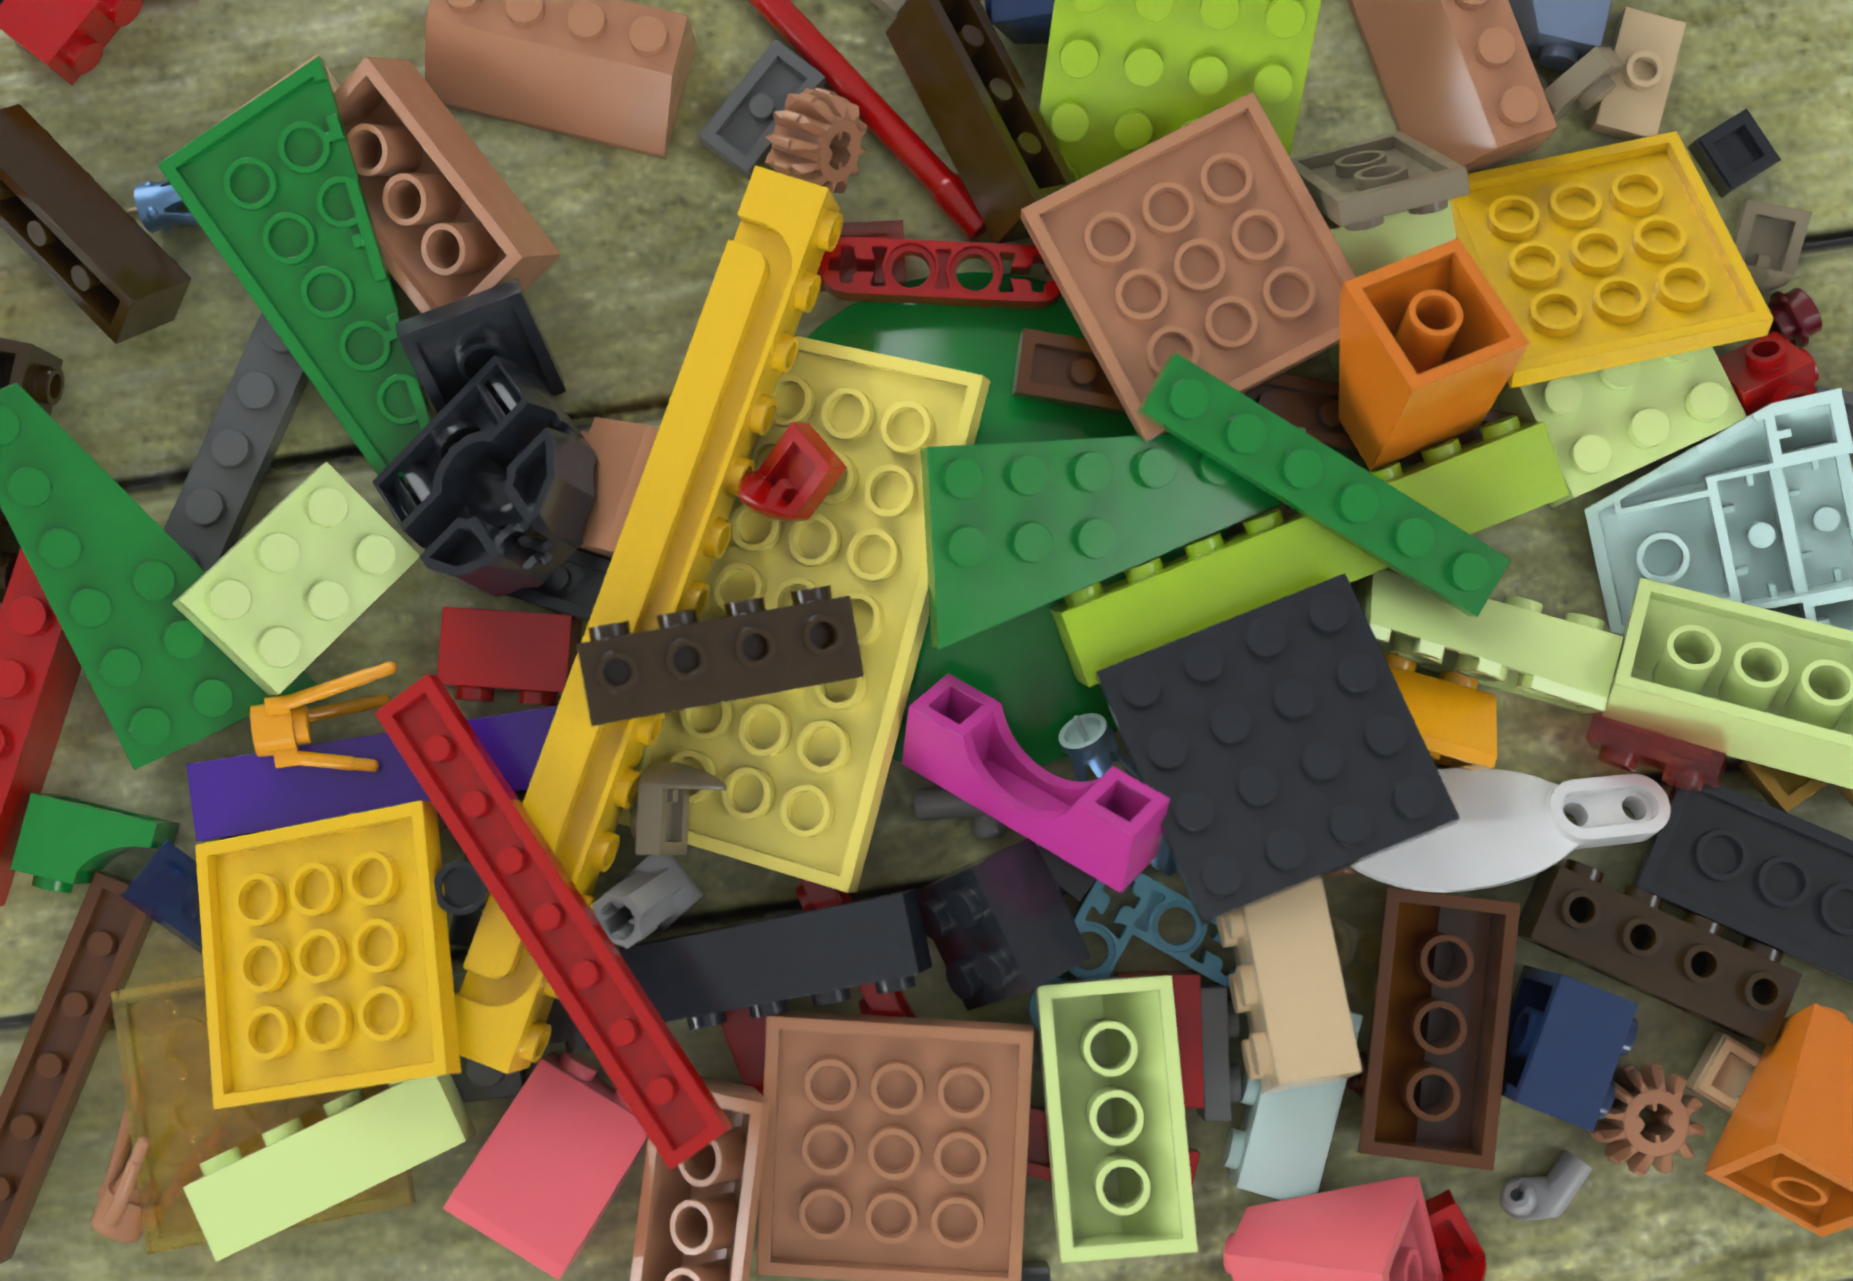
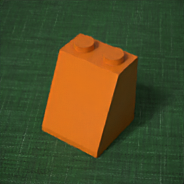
M1459 238L1345 281L1340 289L1338 419L1370 471L1479 427L1530 344Z
M1814 1003L1785 1018L1773 1047L1766 1045L1708 1160L1705 1174L1820 1237L1853 1227V1023L1842 1012Z

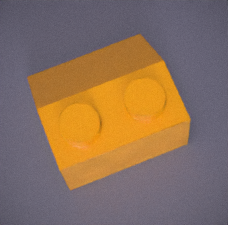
M1383 653L1434 763L1447 768H1464L1468 770L1493 769L1497 759L1496 695L1477 690L1479 683L1477 678L1445 670L1440 672L1439 679L1416 673L1417 662Z

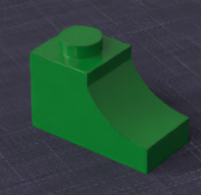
M31 793L10 869L34 875L31 884L34 887L54 892L72 893L74 884L91 883L95 872L102 871L114 858L129 850L139 847L149 849L173 848L179 823L61 794Z

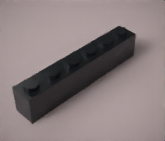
M917 889L635 944L628 949L625 947L616 948L664 1022L687 1019L689 1030L727 1022L726 1011L749 1007L750 1018L782 1013L790 1010L788 999L811 995L813 1006L845 1001L852 998L850 987L875 983L877 994L909 989L916 986L914 975H918L933 967ZM554 998L546 1023L551 1025L548 1045L565 1042L567 1053L591 1049L561 1001Z

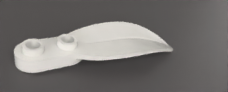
M1437 769L1458 812L1459 821L1456 824L1378 854L1350 867L1380 882L1415 891L1453 893L1488 889L1536 875L1557 864L1573 850L1646 841L1667 824L1670 818L1671 807L1667 794L1657 782L1647 776L1635 773L1572 779L1558 785L1537 776L1510 770ZM1622 806H1625L1632 811L1635 820L1626 816L1622 809ZM1564 812L1571 814L1575 818L1577 826L1567 819Z

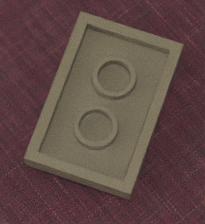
M1402 131L1291 159L1319 211L1340 227L1344 226L1346 230L1350 231L1375 228L1384 223V216L1408 210V213L1416 215L1438 212L1448 206L1449 199L1470 194L1466 167Z

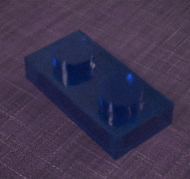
M166 840L120 896L203 955L197 864L194 859Z

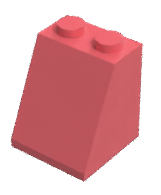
M566 1050L562 1056L552 1051L541 1058L443 1207L444 1210L558 1280L581 1253L646 1145L648 1138L618 1089L616 1090L594 1077L598 1068L593 1063L574 1052L567 1053Z
M1405 1176L1249 1206L1246 1208L1236 1232L1231 1233L1227 1237L1223 1252L1225 1270L1228 1274H1231L1233 1281L1443 1280V1273L1418 1177Z

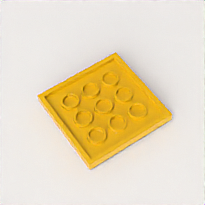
M1677 131L1469 173L1470 194L1451 199L1456 238L1461 240L1530 343L1507 380L1510 388L1768 335L1774 318Z
M421 800L195 845L213 1109L240 1107L461 1073L447 912L437 903L434 879L442 868L438 814L432 802ZM443 883L442 892H443V894H444V896H445L444 883Z

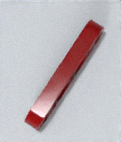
M846 236L839 238L832 252L825 250L819 266L821 282L826 291L835 298L847 301L1036 310L1053 305L1062 295L1055 281L1046 282L1043 292L1031 291V282L1026 279H1011L1010 292H1000L1003 278L1002 260L1013 261L1010 274H1029L1032 264L1039 263L1044 265L1045 275L1052 276L1035 245ZM851 254L854 255L857 266L875 268L874 254L885 255L882 264L884 286H873L875 281L874 272L863 271L855 272L851 283H843L840 281L839 272L830 270V266L840 265L842 256ZM912 255L926 262L929 267V276L920 286L908 288L896 282L892 271L899 259ZM968 259L984 261L992 270V281L982 290L972 291L965 289L956 278V271L961 263Z

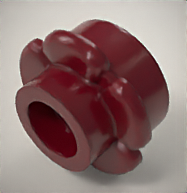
M1794 288L1785 294L1776 291L1770 295L1768 308L1774 319L1768 333L1777 331L1793 345L1800 348L1809 344V337L1822 330V319L1813 300L1800 288Z

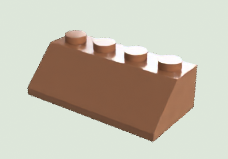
M430 0L426 14L425 81L447 108L666 159L696 41L688 15L625 0Z
M1347 0L1397 132L1402 131L1467 168V174L1536 151L1557 128L1508 0Z
M366 56L334 92L387 270L420 313L430 311L517 278L525 292L561 255L410 60Z
M700 1076L733 1128L671 1171L649 1137L647 1138L630 1281H749L771 1103L756 1088Z

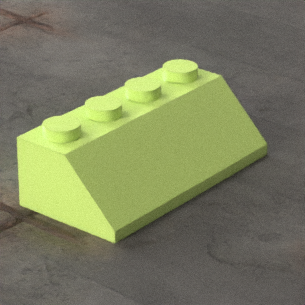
M1640 577L1622 634L1624 637L1605 711L1601 712L1599 721L1853 789V631Z
M1172 975L1048 982L1036 988L1035 998L1056 1243L1061 1263L1198 1252Z

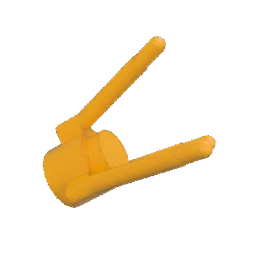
M391 661L371 668L368 667L289 695L264 698L265 704L251 706V731L258 758L274 755L276 769L300 765L376 772L380 764L375 759L299 751V746L312 743L310 722L383 707L390 701L388 695L381 694L366 698L362 697L307 708L305 704L394 674L397 670V665Z

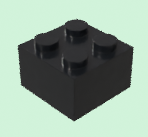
M1028 838L971 862L917 890L926 935L934 941L946 966L947 981L952 991L962 999L967 1011L1031 992L1092 957L1037 844Z

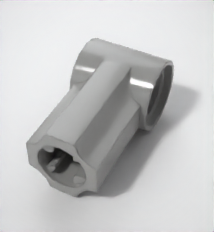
M650 855L629 872L618 885L594 902L592 907L595 917L613 944H619L628 949L638 941L643 940L657 928L660 932L665 930L702 900L705 895L673 855Z

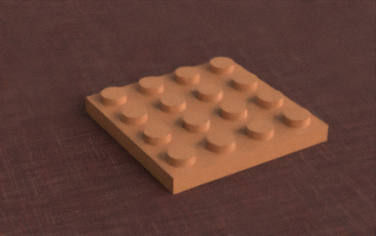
M1254 92L1021 209L1020 218L1134 429L1138 436H1142L1144 442L1167 433L1166 430L1136 412L1171 354L1177 353L1243 394L1339 344L1340 289L1343 282L1356 278Z
M794 1010L767 1015L763 1096L771 1103L759 1195L756 1274L848 1281H1021L1034 1025Z

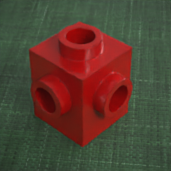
M1777 331L1757 338L1718 357L1746 416L1751 415L1770 403L1815 393V383L1819 379V372L1813 357L1805 349H1798Z

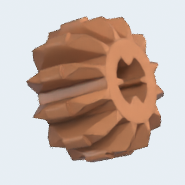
M805 88L800 94L788 93L785 100V110L773 111L776 125L774 131L765 136L772 143V149L766 156L765 163L774 168L775 172L829 188L831 193H844L847 188L848 176L859 175L857 161L859 156L867 151L861 146V138L867 130V125L859 120V106L851 103L847 98L837 96L833 91L822 88H815V90Z
M1647 1062L1640 1072L1635 1066L1630 1064L1620 1065L1618 1069L1619 1084L1615 1083L1616 1091L1613 1104L1606 1117L1603 1118V1121L1595 1125L1593 1132L1589 1131L1591 1138L1598 1142H1608L1604 1157L1617 1165L1626 1161L1628 1170L1637 1175H1646L1651 1164L1657 1171L1663 1174L1673 1173L1672 1153L1686 1160L1694 1158L1692 1148L1685 1142L1687 1135L1701 1136L1706 1133L1703 1125L1689 1120V1116L1697 1112L1703 1104L1698 1097L1683 1095L1688 1083L1687 1080L1676 1073L1665 1076L1661 1065ZM1644 1107L1648 1108L1646 1114L1652 1120L1651 1125L1646 1130L1643 1129L1645 1123L1638 1116Z

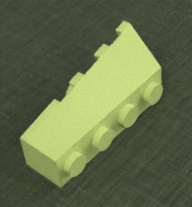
M1389 567L1358 580L1355 595L1382 653L1417 662V668L1440 674L1442 670L1465 674L1479 680L1478 685L1578 713L1590 714L1605 711L1624 636L1603 631L1604 621L1577 613H1566L1565 620L1541 614L1543 608L1541 603L1517 596H1505L1503 603L1488 599L1478 617L1467 616Z

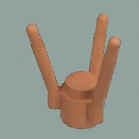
M146 1068L138 1069L135 1074L108 1171L97 1193L100 1201L90 1219L91 1226L101 1235L126 1243L137 1242L141 1238L147 1224L155 1227L162 1225L170 1207L184 1192L183 1187L190 1184L201 1172L199 1164L212 1158L230 1135V1130L227 1127L219 1128L159 1198H155L156 1185L149 1179L139 1175L150 1146V1141L147 1137H141L137 1140L124 1169L149 1077V1071Z

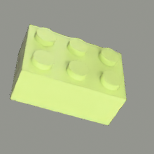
M1713 347L1515 388L1509 387L1497 397L1503 411L1518 414L1519 422L1545 421L1570 494L1548 503L1551 509L1715 435L1747 417Z
M325 462L306 477L172 604L268 695H279L385 592L420 555Z

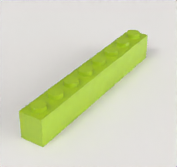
M1517 414L1479 427L1482 437L1461 445L1458 438H1452L1420 451L1423 461L1402 469L1400 462L1395 461L1375 470H1368V472L1470 535L1570 495L1545 421L1519 422ZM1276 508L1244 520L1243 524L1246 531L1224 540L1220 532L1209 534L1184 545L1186 553L1184 556L1164 564L1160 556L1125 570L1126 579L1103 588L1099 581L1064 596L1065 603L1050 608L1076 680L1087 687L1098 684L1096 671L1345 573L1349 583L1388 567L1298 511L1283 516L1281 509Z

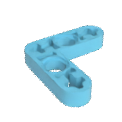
M1140 873L1130 885L1129 891L1137 896L1135 904L1132 907L1121 904L1111 919L1115 923L1123 924V928L1117 937L1104 925L1091 920H1085L1091 907L1100 915H1103L1110 903V896L1103 892L1105 885L1103 882L1095 880L1073 915L1080 934L1089 931L1098 933L1104 938L1107 945L1106 957L1100 965L1094 968H1083L1077 965L1069 970L1076 977L1082 979L1109 978L1132 935L1221 985L1229 987V974L1236 973V968H1232L1227 975L1222 974L1220 970L1223 966V961L1202 949L1200 961L1190 957V954L1203 942L1207 931V924L1201 925L1191 900L1143 873ZM1173 907L1184 908L1193 919L1194 929L1192 935L1181 944L1167 943L1158 932L1160 916L1166 910ZM1217 920L1210 922L1217 926ZM1217 926V930L1209 938L1221 944ZM1058 976L1049 982L1066 981V979ZM1033 990L1029 996L1028 1009L1035 1026L1038 1028L1035 990Z

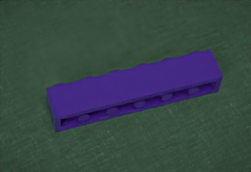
M558 706L467 720L515 794L524 793L528 790ZM387 733L299 746V751L375 759L380 764L376 772L300 765L276 769L274 755L258 758L256 753L186 764L196 842L217 841L345 816L351 812L360 813L421 800L431 802Z

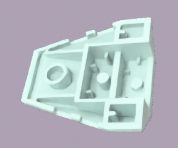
M1841 388L1770 403L1736 422L1733 426L1722 430L1584 509L1611 633L1623 634L1640 577L1853 631V471L1849 456L1850 453H1853V443Z

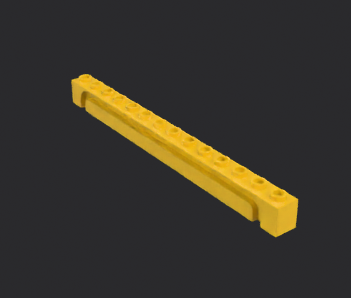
M759 166L754 167L737 214L741 219L734 240L728 239L581 643L590 641L589 627L629 621L631 634L657 630V615L697 609L698 618L700 619L710 594V586L705 583L714 558L720 559L724 555L731 538L732 523L727 520L736 496L739 497V484L745 475L754 472L755 463L750 457L758 435H766L773 423L777 400L772 396L780 374H788L795 362L799 338L794 335L802 313L811 312L817 301L821 287V276L817 272L825 250L829 252L834 250L842 231L843 215L839 213L840 207L829 188ZM577 653L522 805L595 915L592 904L597 899L592 897V893L600 871L606 872L616 857L620 843L619 835L615 834L623 808L629 809L638 796V782L642 772L637 771L645 747H651L659 737L665 713L591 726ZM490 893L463 965V969H466L467 973L460 992L454 994L460 1056L510 1074L529 1068L531 1062L536 1063L543 1055L551 1035V1025L547 1024L546 1020L554 998H559Z

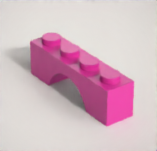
M949 673L909 706L902 764L1119 893H1122L1157 856L1163 833L1161 822L1168 812L1169 797L1114 766L1102 777L1088 782L1069 781L1051 774L1035 763L1019 746L1006 722L1002 703Z

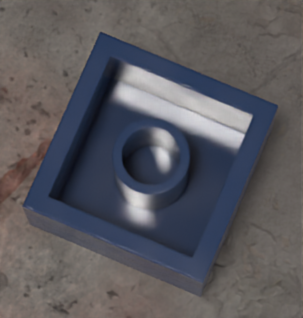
M1524 965L1510 1004L1501 1095L1519 1104L1593 1132L1597 1119L1602 1120L1605 1118L1613 1104L1616 1087L1615 1083L1611 1080L1620 1056H1625L1629 1053L1635 1042L1638 1032V1021L1634 1016L1638 1004L1563 974Z

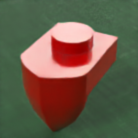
M792 422L760 468L742 478L739 484V499L748 508L770 519L805 521L812 516L845 472L847 466L810 423Z
M1450 1189L1426 1200L1425 1204L1443 1273L1442 1281H1485L1487 1273L1486 1254Z

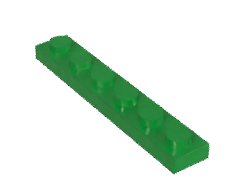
M1177 353L1169 356L1136 412L1467 616H1479L1511 559Z

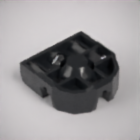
M494 355L372 483L402 530L419 546L425 548V551L419 557L426 568L460 586L499 597L523 588L539 587L583 543L582 529L595 500L593 467L597 462V458L592 447L568 414L555 400L539 376L519 363ZM488 380L497 392L495 395L485 384ZM464 432H473L463 437L451 446L449 450L447 449L448 444L457 435ZM400 471H402L403 475L409 482L408 485L405 483L403 478L398 475ZM534 529L548 538L542 545L547 553L540 559L534 555L529 557L517 538H521Z

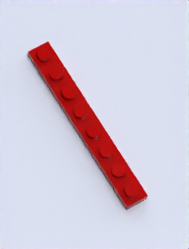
M426 674L374 712L669 1170L671 1171L732 1129L733 1126L440 678L436 675Z

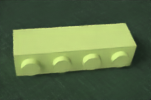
M451 1074L388 1084L389 1088L368 1098H365L361 1088H357L324 1104L323 1107L328 1117L304 1128L298 1116L261 1134L266 1146L243 1157L239 1147L235 1146L200 1163L199 1166L204 1176L184 1186L183 1189L215 1261L222 1260L470 1139L477 1131Z

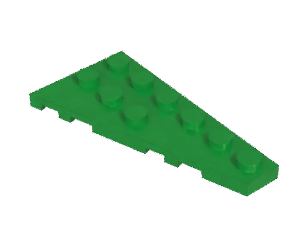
M318 56L159 162L157 166L376 474L379 475L433 418L423 385L397 337L395 323L403 319L324 60ZM400 471L398 475L404 479L405 476L403 475L402 471Z
M18 383L0 389V507L134 770L249 718L250 707L265 704L264 698L289 695L318 685L303 671L279 695H268L172 604L205 571Z
M1298 427L1306 433V427ZM1172 434L1159 435L1144 442L1142 436L920 448L932 649L940 650L1278 506L1283 502Z

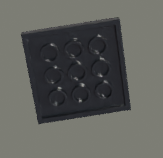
M1345 573L1096 671L1097 682L1140 782L1170 798L1168 812L1161 822L1162 832L1201 925L1456 824L1460 819Z

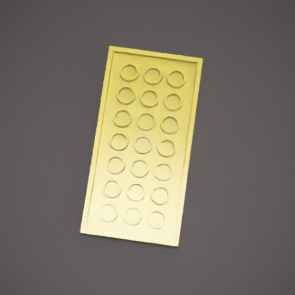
M797 336L799 338V347L795 362L788 374H780L772 396L777 400L773 423L766 435H758L750 457L755 463L754 471L760 468L792 422L810 423L847 466V469L812 516L805 521L770 519L745 506L739 497L736 496L727 520L732 523L731 538L724 555L720 559H713L705 581L710 586L709 599L699 622L726 617L724 604L764 597L766 610L792 606L791 592L831 585L833 598L850 595L864 677L665 713L659 737L651 747H645L637 771L643 773L652 762H677L703 770L725 783L726 790L689 789L688 845L843 892L853 893L857 892L930 615L920 448L974 445L990 380L979 374ZM637 798L629 809L623 808L618 821L619 824L630 827L631 811L637 802Z

